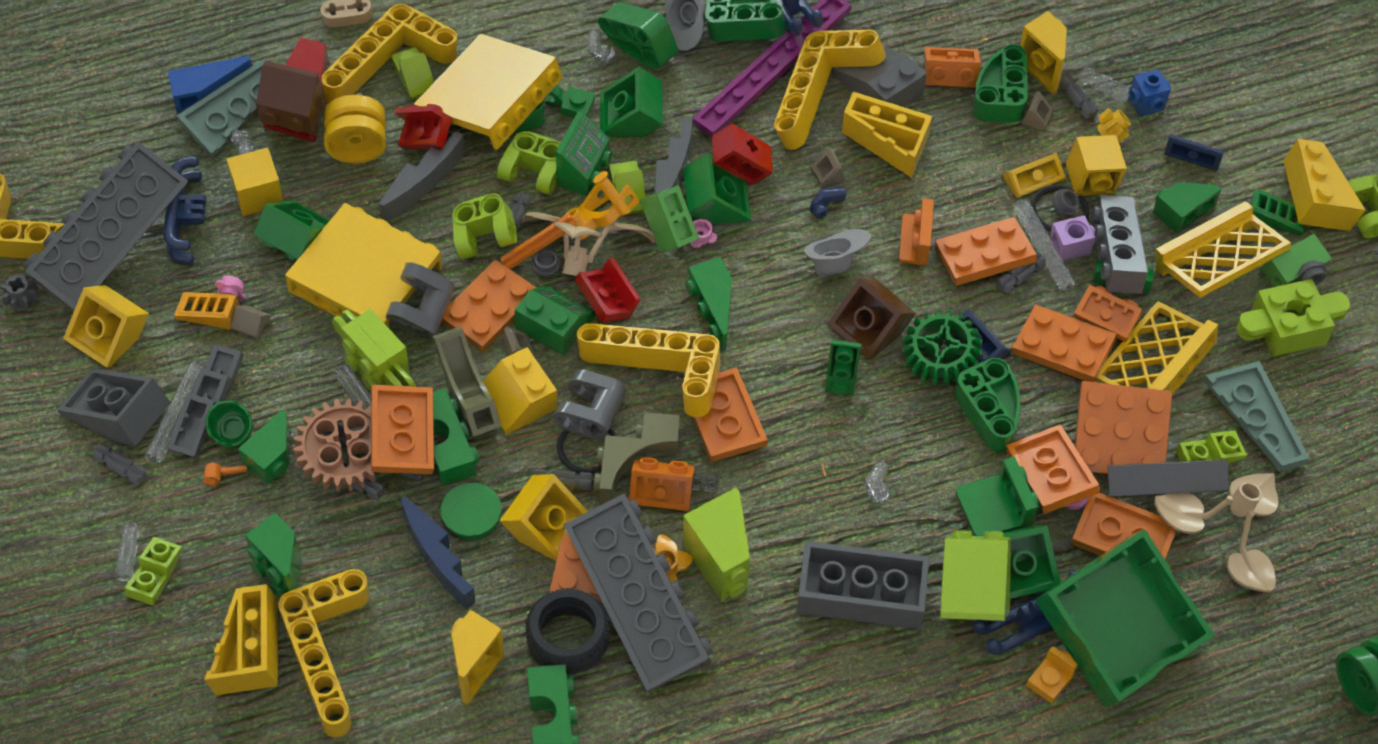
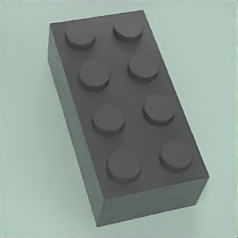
M805 541L796 613L921 629L925 612L929 556Z

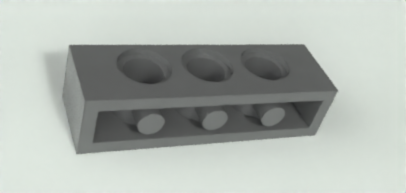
M1100 195L1097 206L1092 208L1091 221L1096 223L1095 241L1099 242L1098 260L1102 261L1101 279L1106 281L1107 292L1142 294L1148 270L1134 197Z

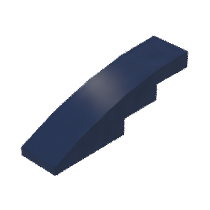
M404 496L401 499L402 513L415 545L427 566L440 583L467 610L475 603L474 587L461 577L463 575L461 560L448 550L450 548L448 533Z

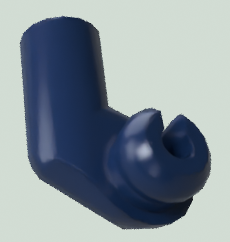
M841 186L821 189L810 203V212L814 213L816 218H824L829 211L827 205L830 202L846 199L845 188Z

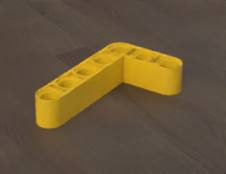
M397 4L392 6L323 73L321 81L324 101L329 104L335 98L353 95L404 44L411 48L417 47L420 53H424L439 63L449 64L454 62L458 55L456 32L408 5Z
M816 31L806 37L774 122V127L786 149L794 150L805 143L832 67H871L884 61L886 53L876 31Z
M0 173V257L28 259L34 252L39 255L46 247L42 243L53 230L58 233L65 224L6 220L11 203V194L4 176Z
M593 323L585 324L578 329L579 356L583 361L596 364L686 372L682 385L684 411L692 417H702L709 413L721 366L719 340L715 336Z
M356 569L347 570L283 594L278 603L284 627L322 727L326 734L336 738L346 735L351 729L352 722L346 699L316 624L361 608L369 601L370 594L367 578L362 571ZM354 586L361 587L357 591H348L351 587ZM323 597L331 598L327 602H319ZM293 608L301 609L297 613H288ZM303 634L311 635L305 640L298 639ZM312 661H321L317 666H308ZM324 687L332 688L328 693H319V690ZM335 714H340L343 716L338 721L328 720L331 716Z

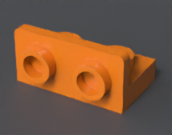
M924 47L925 72L927 73L925 85L976 87L981 67L979 49Z
M923 198L921 210L915 209V215L903 214L899 251L900 263L927 266L931 247L933 199Z
M1089 284L1073 317L1117 334L1116 338L1126 342L1134 326L1138 324L1141 318L1142 309L1130 299L1125 298L1122 300L1113 296L1111 292H1107V289L1104 287H1094Z
M650 457L634 460L631 471L629 501L635 499L640 506L689 511L695 467L683 461L664 463Z

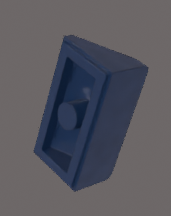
M1172 134L1169 136L1164 152L1165 155L1218 171L1224 153L1222 150Z
M968 308L962 314L963 322L971 320L972 328H977L979 331L978 338L982 340V347L980 348L982 355L977 360L979 363L990 358L1003 359L1011 353L973 311ZM954 335L958 340H960V342H961L962 344H964L963 341H962L959 337H957L956 335Z

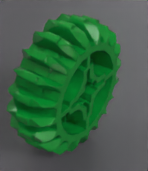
M937 309L935 316L932 317L929 313L925 312L924 321L916 318L914 326H908L907 336L903 337V345L905 347L902 349L904 357H907L905 364L907 367H912V374L914 376L921 374L923 383L929 378L932 379L934 386L938 384V380H944L946 387L949 385L950 379L957 383L959 374L977 365V360L981 358L982 351L980 348L982 347V340L978 338L979 331L977 328H972L971 320L963 322V315L961 313L956 317H952L950 309L946 312V315H941V312ZM950 333L959 337L964 344L960 343V340L953 339ZM945 340V349H942L941 355L939 356V346H942L943 341ZM920 351L924 352V355L932 357L934 359V363L927 360L920 353ZM956 360L952 363L946 364L948 361Z

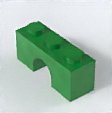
M446 388L433 392V435H442L447 438L443 443L434 446V467L442 487L477 476L476 463L480 462L475 446L469 447L467 442L470 436L466 423L464 421L459 422L457 415L460 414L457 401L455 397L449 398Z
M566 665L527 668L530 710H547L555 716L547 725L532 727L533 744H579L578 734L572 735L571 725L577 724L576 706L569 705L568 695H574L573 676H566Z

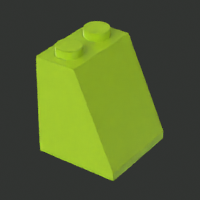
M737 487L683 515L682 545L687 553L692 556L694 563L721 601L728 597L735 598L741 595L748 587L750 554L741 497Z
M955 530L953 535H948L945 538L941 618L1005 621L1010 613L1011 537H1003V532L985 531L984 536H972V531Z

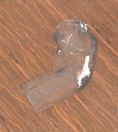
M596 29L590 30L588 33V54L600 63L610 62L614 56V49L612 47L607 49V44L601 45V31Z
M242 129V131L234 130L232 132V143L240 145L239 155L254 151V141L248 130Z
M880 460L875 463L864 480V485L870 499L879 503L884 502L890 496V489H886V485L882 482L890 468L885 462Z

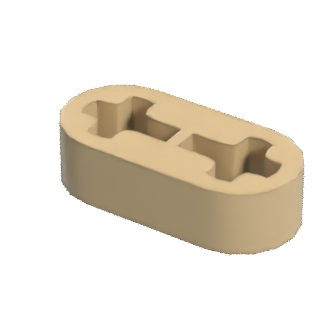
M370 0L326 1L320 9L322 22L328 27L365 23L372 17ZM362 8L363 11L358 12L357 9Z

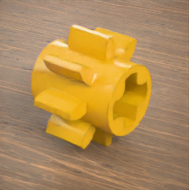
M1108 108L1099 115L1101 123L1097 125V129L1102 136L1116 135L1119 143L1129 136L1127 128L1132 124L1120 109L1112 112Z

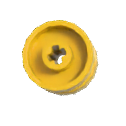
M345 95L335 98L327 104L324 110L325 151L331 157L341 162L354 164L375 160L383 154L386 148L385 108L379 101L363 95Z

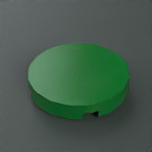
M463 483L452 488L444 496L441 504V519L447 532L466 541L481 540L491 535L502 518L501 501L497 494L488 486L479 483Z

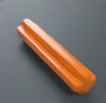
M567 214L556 221L577 226L571 214ZM553 223L500 258L501 263L507 268L512 269L566 234V232L554 227Z

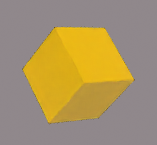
M1116 135L1076 137L1065 162L1077 196L1115 194L1127 169Z
M268 148L227 158L232 185L242 216L263 211L266 203L283 202L279 178Z

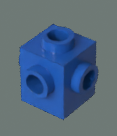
M1159 69L1141 72L1133 77L1128 97L1140 117L1165 110L1169 94L1171 93L1170 83L1166 78L1164 79Z

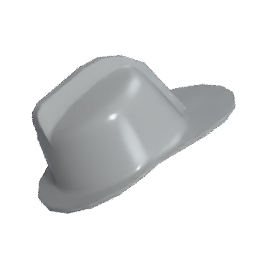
M666 0L665 11L667 21L680 51H688L694 48L702 37L703 26L706 22V4L703 0Z
M864 229L846 230L824 240L810 243L805 247L804 253L807 257L813 259L819 277L839 274L850 268L854 259V253L864 248L870 242L871 235Z

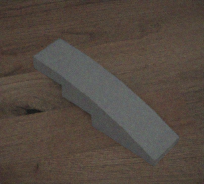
M682 116L681 138H669L668 160H657L655 194L677 185L680 187L684 177L683 168L687 166L690 156L693 117Z
M454 131L441 151L430 147L417 167L406 163L379 202L380 218L385 221L391 220L432 191L450 173L466 152L464 135Z
M218 344L213 345L205 369L200 368L192 392H187L166 449L190 457H197L208 437L205 424L207 413L217 402L226 401L244 357L241 351Z
M1227 459L1107 465L1108 496L1229 490Z

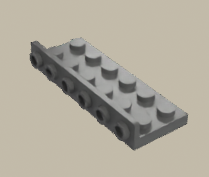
M139 141L133 147L128 144L120 152L117 158L121 161L114 168L111 166L107 167L99 177L102 183L96 189L90 187L80 199L83 202L82 206L77 211L72 208L61 221L65 224L58 233L53 230L42 243L46 246L39 255L34 252L23 265L27 268L24 276L28 280L30 278L33 279L73 312L83 288L100 286L188 183V180Z
M625 493L564 524V527L640 679L649 693L704 663L706 666L712 663L709 654L713 653V650L706 636L699 638L694 628L699 623L692 609H684L680 599L684 598L685 595L677 580L671 583L666 573L671 568L664 554H656L652 545L657 541L649 525L645 528L642 527L638 518L643 513L636 500L629 501Z

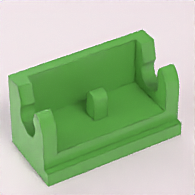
M679 185L640 199L660 253L677 249L699 239Z
M1312 234L1292 245L1290 250L1266 262L1260 270L1263 274L1265 273L1273 286L1277 287L1282 286V284H1290L1298 279L1297 273L1304 263L1314 260L1327 264L1332 258L1316 235Z

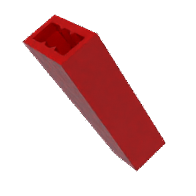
M300 37L286 63V66L318 73L321 92L322 75L328 69L329 63L326 44ZM319 121L313 134L295 132L289 128L277 125L271 126L264 122L263 127L315 142Z

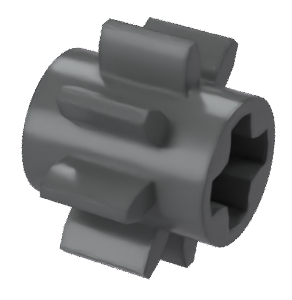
M24 274L22 276H10L6 285H1L3 292L1 297L4 305L12 304L14 311L29 310L33 302L39 300L36 292L38 290L36 282L34 280L28 282Z

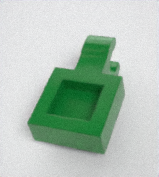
M556 85L546 96L545 103L561 107L560 114L575 118L577 112L581 111L589 116L595 101V94L570 86L567 92H564L562 88Z

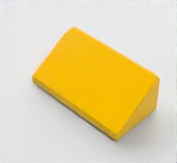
M1057 153L1002 174L1016 198L1067 179Z

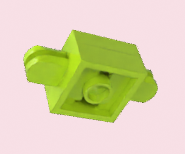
M1312 279L1259 290L1251 311L1241 314L1236 328L1237 333L1245 341L1264 338L1273 357L1327 345L1335 327L1334 322L1343 320L1346 317L1350 301L1340 291L1320 295Z
M346 309L341 313L342 318L337 315L332 319L334 329L343 338L341 343L346 351V356L344 357L346 364L353 372L358 371L361 374L365 386L370 391L372 385L416 387L410 377L405 345L371 309L357 318Z

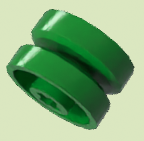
M1378 635L1362 642L1360 646H1354L1338 654L1335 661L1336 673L1346 696L1359 711L1371 717L1378 714Z

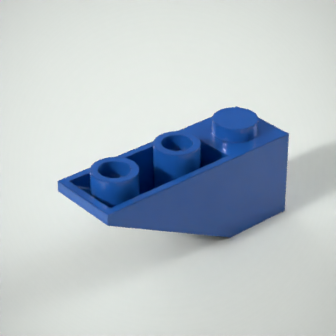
M236 57L229 60L168 71L177 114L185 111L252 67L251 57Z

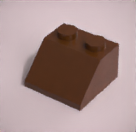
M265 60L256 101L259 121L271 126L277 125L289 128L295 132L313 134L324 110L318 73Z
M859 277L827 324L848 342L860 343V352L871 360L901 336L916 312L876 278Z

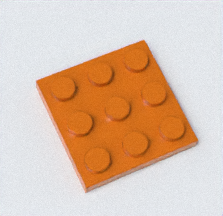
M1088 381L1081 382L1075 447L1093 474L1107 475V465L1166 462L1172 391Z

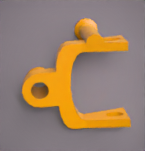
M604 171L593 179V182L596 184L584 202L578 208L569 210L565 215L571 214L577 226L595 230L597 227L609 226L618 217L628 214L631 211L630 209L640 203V200L629 185H625L619 194L608 179V173ZM602 189L604 193L598 198V192ZM628 195H630V196H631V199H630V201L626 204V203H625V198H626ZM608 200L612 203L611 207L605 211H593ZM581 235V240L587 238L589 235Z

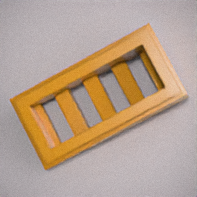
M183 292L174 318L231 330L235 306H239L238 298L236 295ZM187 303H193L191 310L185 311ZM199 304L203 305L201 311H197ZM209 306L213 307L211 312H207Z

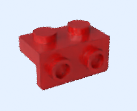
M427 104L420 107L408 105L404 108H396L395 114L405 120L397 146L404 150L429 149L430 147L443 149L452 117L444 113L442 107L435 104Z
M614 258L607 259L601 270L579 272L575 279V282L602 323L630 319L640 302L639 295Z

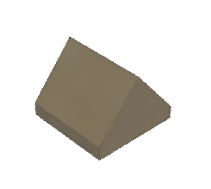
M1040 91L1035 92L1021 124L1045 130L1053 109Z
M828 148L811 165L822 187H828L845 181L843 168L831 148Z
M247 305L235 306L231 329L258 339L270 320L271 315Z
M511 327L504 329L501 343L506 357L526 347L534 356L526 333Z

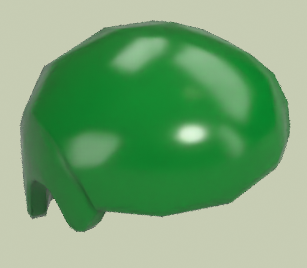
M234 400L217 402L209 409L205 418L209 437L226 448H235L244 444L250 438L254 428L251 414L243 405Z

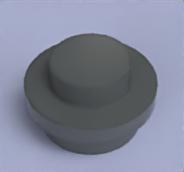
M1059 189L1053 194V206L1058 213L1063 216H1071L1076 212L1079 206V199L1074 191L1071 189Z
M540 250L532 259V269L541 277H551L560 270V259L551 250Z
M1308 261L1300 267L1297 277L1299 281L1312 279L1314 284L1317 285L1326 278V267L1323 262Z

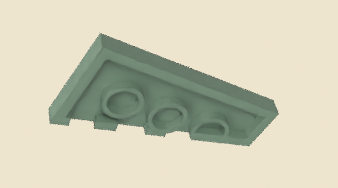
M267 58L262 59L177 115L179 124L211 159L217 155L257 111L256 101L264 61H268Z
M1260 361L1205 376L1203 382L1279 472L1308 463L1310 458Z

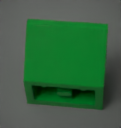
M273 513L245 535L248 544L246 552L252 559L250 566L255 574L261 579L265 576L271 583L272 591L278 598H281L283 594L299 588L302 561L295 532L276 513Z

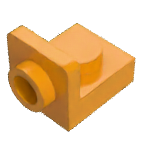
M1052 646L1047 653L1046 659L1028 679L1026 686L1053 704L1074 678L1078 664L1069 653L1063 650L1059 651Z

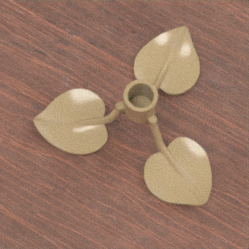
M527 212L522 218V223L533 220H549L554 223V227L566 232L563 235V257L565 261L562 273L577 276L579 272H585L587 264L593 263L594 255L609 231L629 230L647 237L653 244L655 241L652 231L633 224L612 223L606 226L602 233L587 227H575L572 224L556 222L560 217L540 212ZM569 235L571 236V238L575 237V244L574 246H571L570 249ZM581 235L599 237L589 255H587L588 249L580 247Z
M1274 473L1252 474L1234 480L1229 487V495L1226 499L1206 513H1203L1204 506L1202 502L1189 492L1168 493L1155 497V506L1161 518L1170 527L1182 533L1195 534L1201 532L1204 528L1203 519L1211 518L1227 505H1230V510L1234 515L1246 517L1239 546L1240 553L1230 555L1227 560V570L1232 579L1243 587L1265 593L1272 592L1276 584V576L1270 559L1260 550L1252 549L1246 551V542L1254 515L1270 516L1278 508L1279 502Z

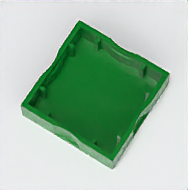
M1145 529L1129 536L1035 599V602L1069 654L1078 664L1079 669L1104 707L1122 701L1152 680L1166 665L1182 659L1215 636L1191 598L1177 584L1170 566Z

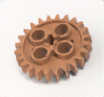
M350 398L347 399L345 405H341L339 400L335 399L334 407H330L326 402H323V411L320 412L313 408V418L303 417L305 426H297L299 436L294 437V444L297 447L293 449L295 457H298V467L303 468L305 477L312 475L314 485L323 480L325 490L331 484H335L336 491L339 492L342 485H347L348 490L352 491L353 483L356 482L364 488L365 478L373 482L376 481L374 472H371V406L364 410L362 400L356 406H352ZM339 422L344 424L349 467H344L338 432ZM354 427H362L360 431H351ZM324 432H332L329 436H321ZM359 453L367 454L363 458L354 457ZM329 458L337 459L332 463L324 462L326 459Z

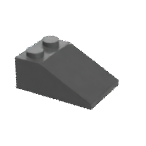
M884 46L886 57L883 62L876 66L832 67L831 73L852 92L901 107H905L924 94L927 73L908 56Z
M92 368L57 411L61 415L116 443L136 446L144 438L146 432L155 421L162 416L164 410L171 402L154 378Z

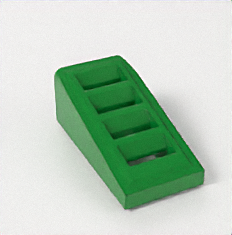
M1254 189L1250 200L1254 216L1270 228L1302 235L1304 225L1299 224L1298 219L1296 223L1291 221L1292 215L1297 216L1293 203L1265 191ZM1281 213H1285L1286 218L1280 217Z

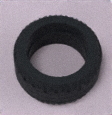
M574 588L557 589L547 593L546 596L543 595L532 606L526 620V639L529 652L541 666L565 664L566 675L580 674V672L588 671L590 667H594L602 659L608 647L609 620L604 607L589 593L579 589L574 590ZM561 615L582 617L595 630L592 637L585 644L573 649H561L552 646L542 637L541 631L550 620Z

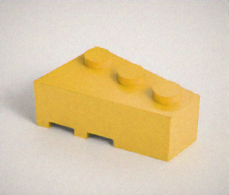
M853 92L844 111L842 133L912 178L929 138L932 116Z
M1297 139L1283 161L1298 223L1351 231L1365 212L1364 206L1325 144L1318 141Z
M267 584L237 588L223 624L225 626L220 643L216 644L214 650L216 655L211 670L207 671L204 678L215 695L278 686V600Z

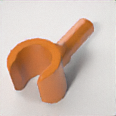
M209 463L204 471V484L216 486L220 484L221 476L247 472L246 465L221 467L217 463Z

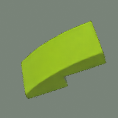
M1236 430L1210 433L1205 440L1182 442L1175 448L1180 461L1227 459L1228 464H1231L1247 456Z
M153 537L139 557L138 569L124 588L125 596L153 606L176 566L182 546Z

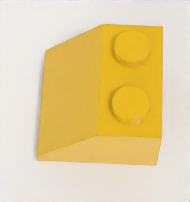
M1047 11L1024 26L1020 45L1027 53V71L1054 95L1058 90L1065 61L1067 28L1061 20L1055 18Z
M106 285L84 287L63 339L106 368H109L139 339L149 313Z
M528 347L502 359L483 380L487 391L494 399L501 428L505 435L555 411L558 407L557 390Z
M554 474L532 475L500 519V522L519 542L557 561L562 535L569 536L564 524L588 511Z
M472 610L464 618L460 617L451 629L462 702L466 705L469 704L504 658L502 629Z

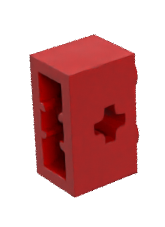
M733 123L712 136L714 164L751 185L758 183L773 173L770 145Z

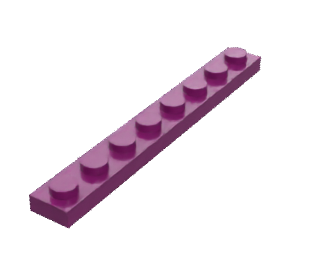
M820 0L812 9H818L822 12L823 24L821 27H813L806 17L803 16L801 18L803 23L802 35L794 36L789 30L784 33L783 36L693 117V126L711 138L714 134L727 127L797 62L808 35L816 31L832 30L851 12V4L845 0Z

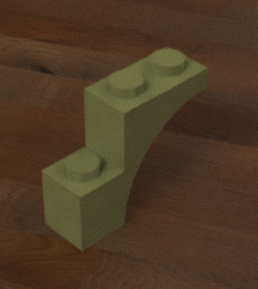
M457 327L432 336L448 390L457 399L462 419L466 423L470 434L474 437L500 428L501 423L494 399L487 391L476 368L463 329Z
M644 412L643 424L637 423L636 438L605 435L604 447L598 446L597 464L602 465L601 473H595L594 491H599V503H606L612 500L618 483L632 469L634 460H640L644 457L677 456L680 415Z

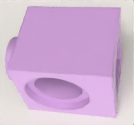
M1085 215L1053 223L1049 241L1058 261L1091 254L1094 242H1096L1095 229L1092 225H1089Z

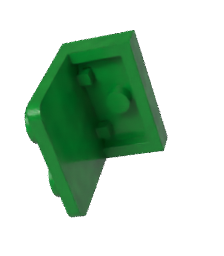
M1015 456L1003 459L999 475L957 487V499L974 536H984L985 531L1005 533L1033 525L1037 509H1039L1038 497L1034 491H1030L1027 484L1026 471L1023 466L1019 467Z

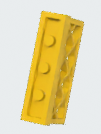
M1245 201L1156 248V271L1162 276L1169 273L1201 298L1290 250L1291 242L1254 216L1253 206ZM1253 227L1259 231V233H1245ZM1230 240L1237 241V245H1222ZM1241 241L1258 242V246H1241ZM1262 242L1277 244L1275 247H1261ZM1207 252L1215 253L1214 257L1200 256L1206 254ZM1219 253L1235 254V259L1218 258ZM1239 254L1256 255V257L1252 259H1239ZM1185 264L1192 265L1191 270L1179 269V267ZM1196 265L1213 266L1212 271L1196 270ZM1217 266L1234 267V269L1228 272L1216 271ZM1194 278L1211 279V281L1200 286L1194 281Z
M1157 301L1132 330L1127 341H1123L1105 361L1095 382L1123 386L1146 383V387L1149 389L1172 391L1173 396L1217 343L1218 324L1210 320L1203 324ZM1158 313L1169 317L1171 322L1155 324L1154 318ZM1189 327L1196 331L1193 335L1180 337L1178 329ZM1173 330L1175 338L1160 340L1158 332ZM1153 332L1155 341L1139 343L1138 337L1140 334ZM1178 345L1179 352L1177 354L1164 356L1162 347ZM1158 349L1159 357L1143 358L1141 350ZM1137 351L1138 360L1123 362L1122 355L1124 353ZM1162 364L1163 371L1161 373L1148 375L1146 366ZM1141 367L1143 376L1127 378L1125 369ZM1121 370L1123 379L1111 380L1105 377V375L1111 371Z

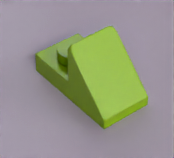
M417 47L391 55V62L410 100L419 99L434 83L426 55L419 53Z
M637 161L609 165L612 184L619 194L625 185H629L639 200L646 197L642 170H639ZM628 195V196L625 198V203H626V204H627V203L630 201V199H631V196H630V195ZM641 202L630 209L631 211L626 215L644 212Z

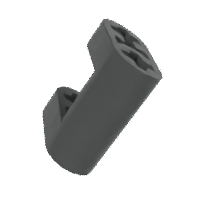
M408 262L405 264L400 278L406 284L424 292L420 306L417 310L405 303L393 301L389 305L386 319L422 338L433 339L432 336L438 333L455 284L422 265Z
M576 370L572 375L568 388L575 396L592 401L591 406L586 407L568 401L561 402L556 409L553 420L557 426L564 430L594 439H603L607 435L625 395L626 387L615 378L588 370Z

